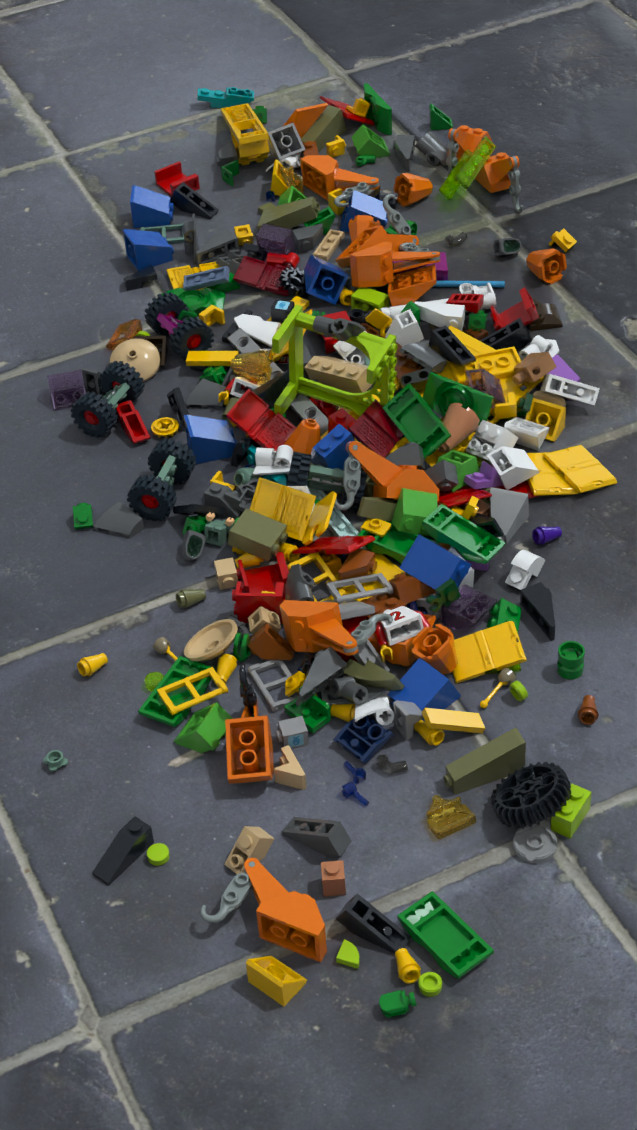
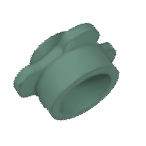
M59 750L50 751L43 759L44 764H47L52 772L68 764V759L64 758L63 753Z

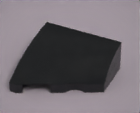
M148 265L124 277L123 281L126 290L131 291L143 288L142 283L157 280V274L153 266Z
M250 437L240 440L234 447L231 465L238 467L244 458L247 457V450L250 446L254 445L256 448H260V445Z

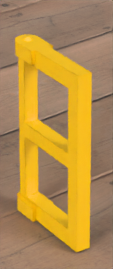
M311 553L287 565L290 571L292 565L299 564L302 567L316 560L324 573L313 579L314 585L328 578L331 582L337 581L319 553ZM342 587L336 588L341 596L346 595ZM330 595L329 597L321 601L332 600L334 598L332 595Z
M211 667L157 689V693L173 716L194 705L228 693V688L214 668ZM210 676L218 689L200 696L191 683ZM186 686L194 699L174 706L167 693Z

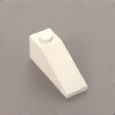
M415 301L414 304L420 309L421 320L438 327L445 325L449 327L451 325L462 331L465 320V305Z
M546 374L540 391L595 405L600 388L556 375Z

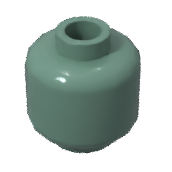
M255 468L238 469L234 475L236 487L247 484L254 478L259 479L260 475L254 476L252 474Z

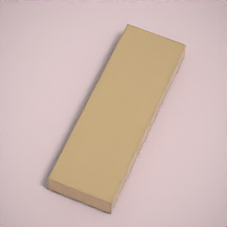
M330 229L312 255L328 262L345 237L344 232Z

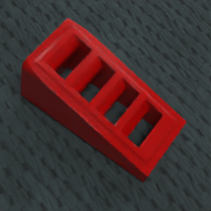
M452 294L446 304L465 305L466 311L478 313L483 306L484 295Z

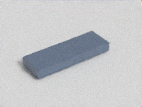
M228 266L186 275L184 276L183 289L187 291L197 290L229 282L230 269Z

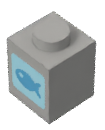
M303 716L278 721L279 730H276L278 743L282 742L283 747L289 745L292 749L309 745L308 730Z

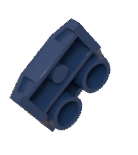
M368 715L356 722L354 716L353 720L346 723L333 740L365 764L395 735L390 730L383 728L381 724H378Z

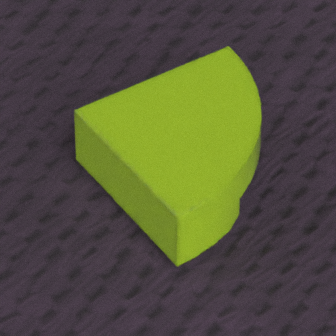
M344 939L337 954L336 963L358 969L360 958L357 948L351 942Z

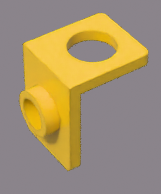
M376 308L365 318L368 323L378 328L381 336L385 338L387 334L385 330L390 327L393 321L392 318Z
M367 518L361 526V531L364 529L367 532L384 537L391 528V523L380 519Z

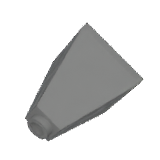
M294 122L268 132L269 148L275 160H281L305 151Z
M491 487V517L496 519L504 533L502 537L497 538L508 543L529 517L528 494Z

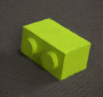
M367 287L358 288L351 295L352 309L370 311L375 308L380 310V308L390 307L388 294Z
M571 784L572 793L569 795L570 799L566 801L567 805L561 806L562 811L555 812V817L551 816V830L570 839L590 810L592 793L574 784Z

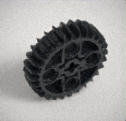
M537 762L536 765L530 763L528 767L522 765V769L518 771L515 769V772L512 774L508 773V777L506 779L502 778V783L496 785L497 789L493 790V795L491 796V805L496 817L507 827L513 826L517 829L520 826L524 829L528 825L532 828L535 823L540 825L541 821H547L550 816L555 817V812H561V806L567 805L566 801L570 799L569 795L572 793L570 781L564 770L554 763L544 762L541 764Z

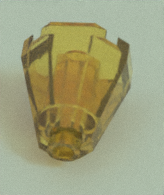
M261 349L236 355L231 360V369H233L234 374L263 385L271 379L272 349Z

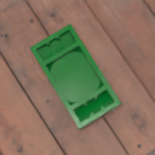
M365 83L364 99L370 103L366 117L373 120L376 124V130L386 135H392L391 107L368 83Z
M179 287L166 291L168 294L170 292L174 295L176 294L198 316L199 313L211 305L222 310L224 309L226 295L218 290L204 288L199 291H187Z
M433 372L429 373L423 394V399L427 402L428 406L441 416H445L448 407L453 403L463 404L461 407L465 409L469 407L478 416L480 421L478 425H480L482 420H488L494 397Z
M409 383L383 407L408 441L415 442L423 448L424 460L452 436L444 423L428 406L427 402Z
M443 504L422 522L425 530L438 543L449 544L452 548L458 550L464 559L487 564L506 544Z
M392 523L391 528L384 537L372 534L364 529L357 535L373 536L375 541L365 545V547L375 554H386L395 558L400 564H402L418 534L398 531Z
M179 656L138 710V713L172 727L177 726L188 716L191 707L172 716L158 695L157 689L211 667ZM208 676L191 684L201 696L205 693L212 678ZM186 686L167 693L174 706L194 699Z
M433 891L397 915V919L411 938L423 946L443 970L457 979L494 954V950Z

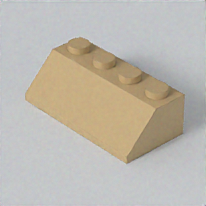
M313 356L304 367L310 380H318L321 384L340 390L363 393L372 385L366 382L368 368L366 365L329 356Z

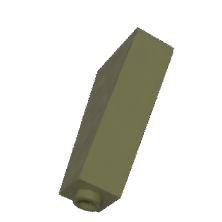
M329 105L301 138L302 143L316 141L319 152L326 147V143L334 141L336 135L341 136L345 133L347 129L341 109Z
M313 196L266 208L262 212L257 227L263 239L317 218L320 205Z
M511 729L446 765V775L443 776L446 787L451 788L454 795L508 777V773L512 774L515 772V769L517 771L522 769V765L525 767L526 742L518 729Z

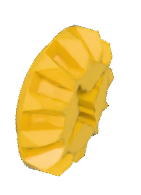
M170 417L159 418L151 425L153 435H158L159 438L165 436V438L173 436L174 433H178L179 429L178 421Z

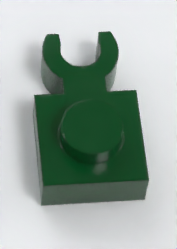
M526 393L522 398L518 399L517 417H523L530 411L533 400L532 394Z
M450 578L435 589L437 594L429 596L426 602L433 604L429 608L433 612L439 611L442 605L445 607L449 606L461 597L456 582Z

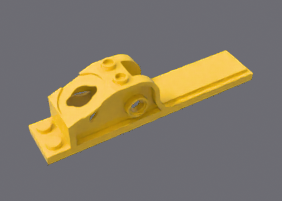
M246 103L221 108V114L230 128L239 164L248 165L252 161L263 162L264 159H267L270 153L268 145L269 135L250 105ZM253 129V132L241 134V130Z

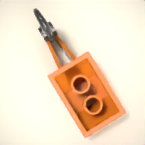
M244 663L240 665L239 679L240 696L243 698L245 707L241 718L225 720L229 784L272 780L274 771L273 744L268 716H258L259 706L256 692H254L253 684H249L247 681Z

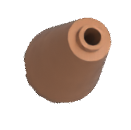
M450 404L442 422L452 436L437 449L439 452L447 453L477 430L480 422L479 418L469 407L465 409L461 407L463 404Z

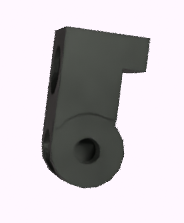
M430 367L403 375L400 378L402 389L409 383L416 391L424 390L429 373L431 372Z

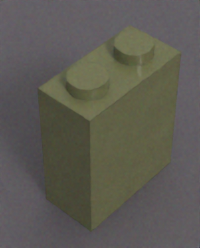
M246 508L229 531L228 545L269 561L273 555L276 556L281 543L284 544L288 537L286 533L287 525Z

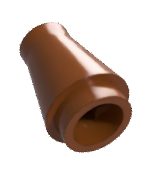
M592 695L583 697L577 714L580 721L586 725L593 724L599 716L595 698Z

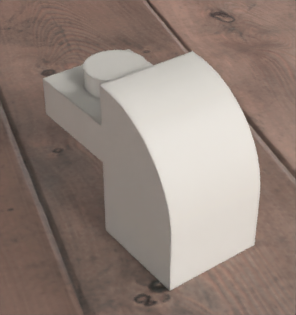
M521 550L511 562L513 567L505 583L519 590L526 588L531 576H538L545 559L527 550Z

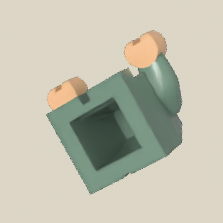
M209 512L206 515L205 542L222 546L227 541L229 531L233 527L235 520L229 517L227 520L221 521L216 519L213 521L215 514Z

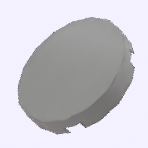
M533 824L531 828L526 825L524 829L520 828L516 831L513 838V850L522 861L531 864L544 863L554 857L557 851V838L555 833L546 826L541 827Z

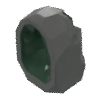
M516 238L495 240L493 245L494 254L496 256L516 254L521 250L522 243Z
M191 530L185 532L181 546L184 560L194 561L202 554L206 537L203 534Z

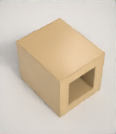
M233 557L214 561L219 589L236 587L238 577Z

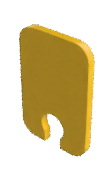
M330 492L314 506L302 543L307 546L313 542L315 531L317 537L326 531L337 497L336 492Z

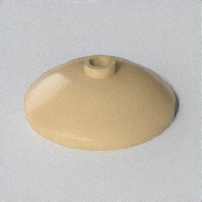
M138 338L129 339L120 343L113 350L110 363L123 361L124 365L126 363L130 364L129 367L136 368L134 371L136 373L139 372L141 374L139 377L143 378V382H145L158 371L160 355L157 348L151 342Z
M223 619L204 627L186 644L184 648L185 657L194 662H202L222 656L235 639L238 631L237 624L231 619Z

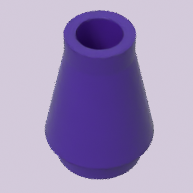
M538 526L532 531L534 542L540 545L562 536V530L559 526Z

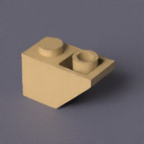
M244 826L224 865L236 874L243 873L245 871L244 862L249 858H256L259 862L264 859L275 838L260 827Z

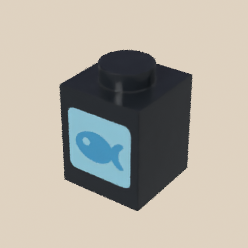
M275 299L270 309L271 321L282 324L294 308V302Z

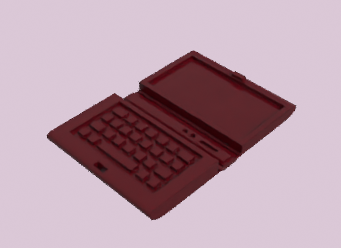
M248 256L243 257L233 277L234 281L282 296L289 295L288 290H283L284 286H280L279 281L282 270H285V266L276 264L273 267L267 265L265 261Z
M376 399L348 429L359 442H362L368 449L384 458L404 435Z

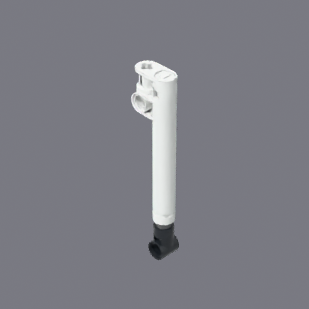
M463 283L459 286V294L484 295L483 306L480 310L490 309L492 305L496 308V297L490 283L479 287L473 286L470 283ZM449 298L426 302L446 304ZM406 305L380 308V311L393 320L394 316L400 314ZM353 309L350 311V320L359 324L367 323L371 325L365 318L373 310Z

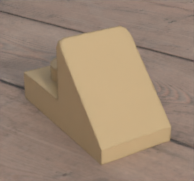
M289 745L282 747V757L279 758L281 766L274 768L275 782L302 790L306 789V775Z

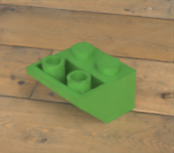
M453 449L440 456L436 462L437 464L445 460L456 465L459 485L453 487L450 492H454L466 485L464 482L465 475L479 472L475 456Z

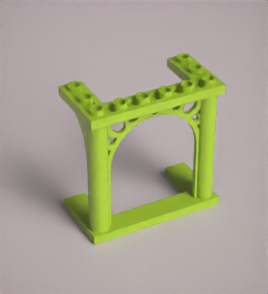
M296 304L272 338V352L277 354L282 351L289 340L290 381L274 403V413L277 414L279 412L283 416L298 393L349 409L359 416L375 400L372 394L380 399L379 403L384 407L394 397L396 384H394L397 371H395L397 363L395 354L398 348L396 336L389 334L385 339L362 332L358 336L351 335L348 340L344 341L357 347L368 357L370 365L367 368L366 382L370 384L375 383L372 389L363 393L346 392L304 378L303 328L313 331V322L316 316L303 313V306Z

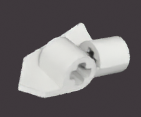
M302 152L281 159L279 162L288 172L294 168L301 167L300 154ZM274 164L269 166L266 169V172L269 171L272 167H274Z
M241 314L234 318L238 328H241L248 336L272 347V338L281 326L279 322L264 321L259 316Z
M537 335L529 346L519 352V357L522 361L530 353L549 352L551 357H554L559 353V348L556 340L544 339Z
M288 445L279 446L277 451H274V448H257L255 454L256 467L252 474L255 476L289 473L293 449Z
M385 692L369 702L356 704L355 722L367 715H373L381 725L392 723L394 712L389 707V700Z

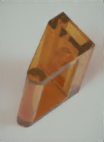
M133 319L118 325L106 347L114 350L120 343L133 339V336L139 331H143L141 320ZM122 332L126 333L124 337L119 338Z

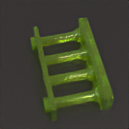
M485 136L473 153L467 149L443 182L439 191L450 200L460 185L467 189L497 146Z

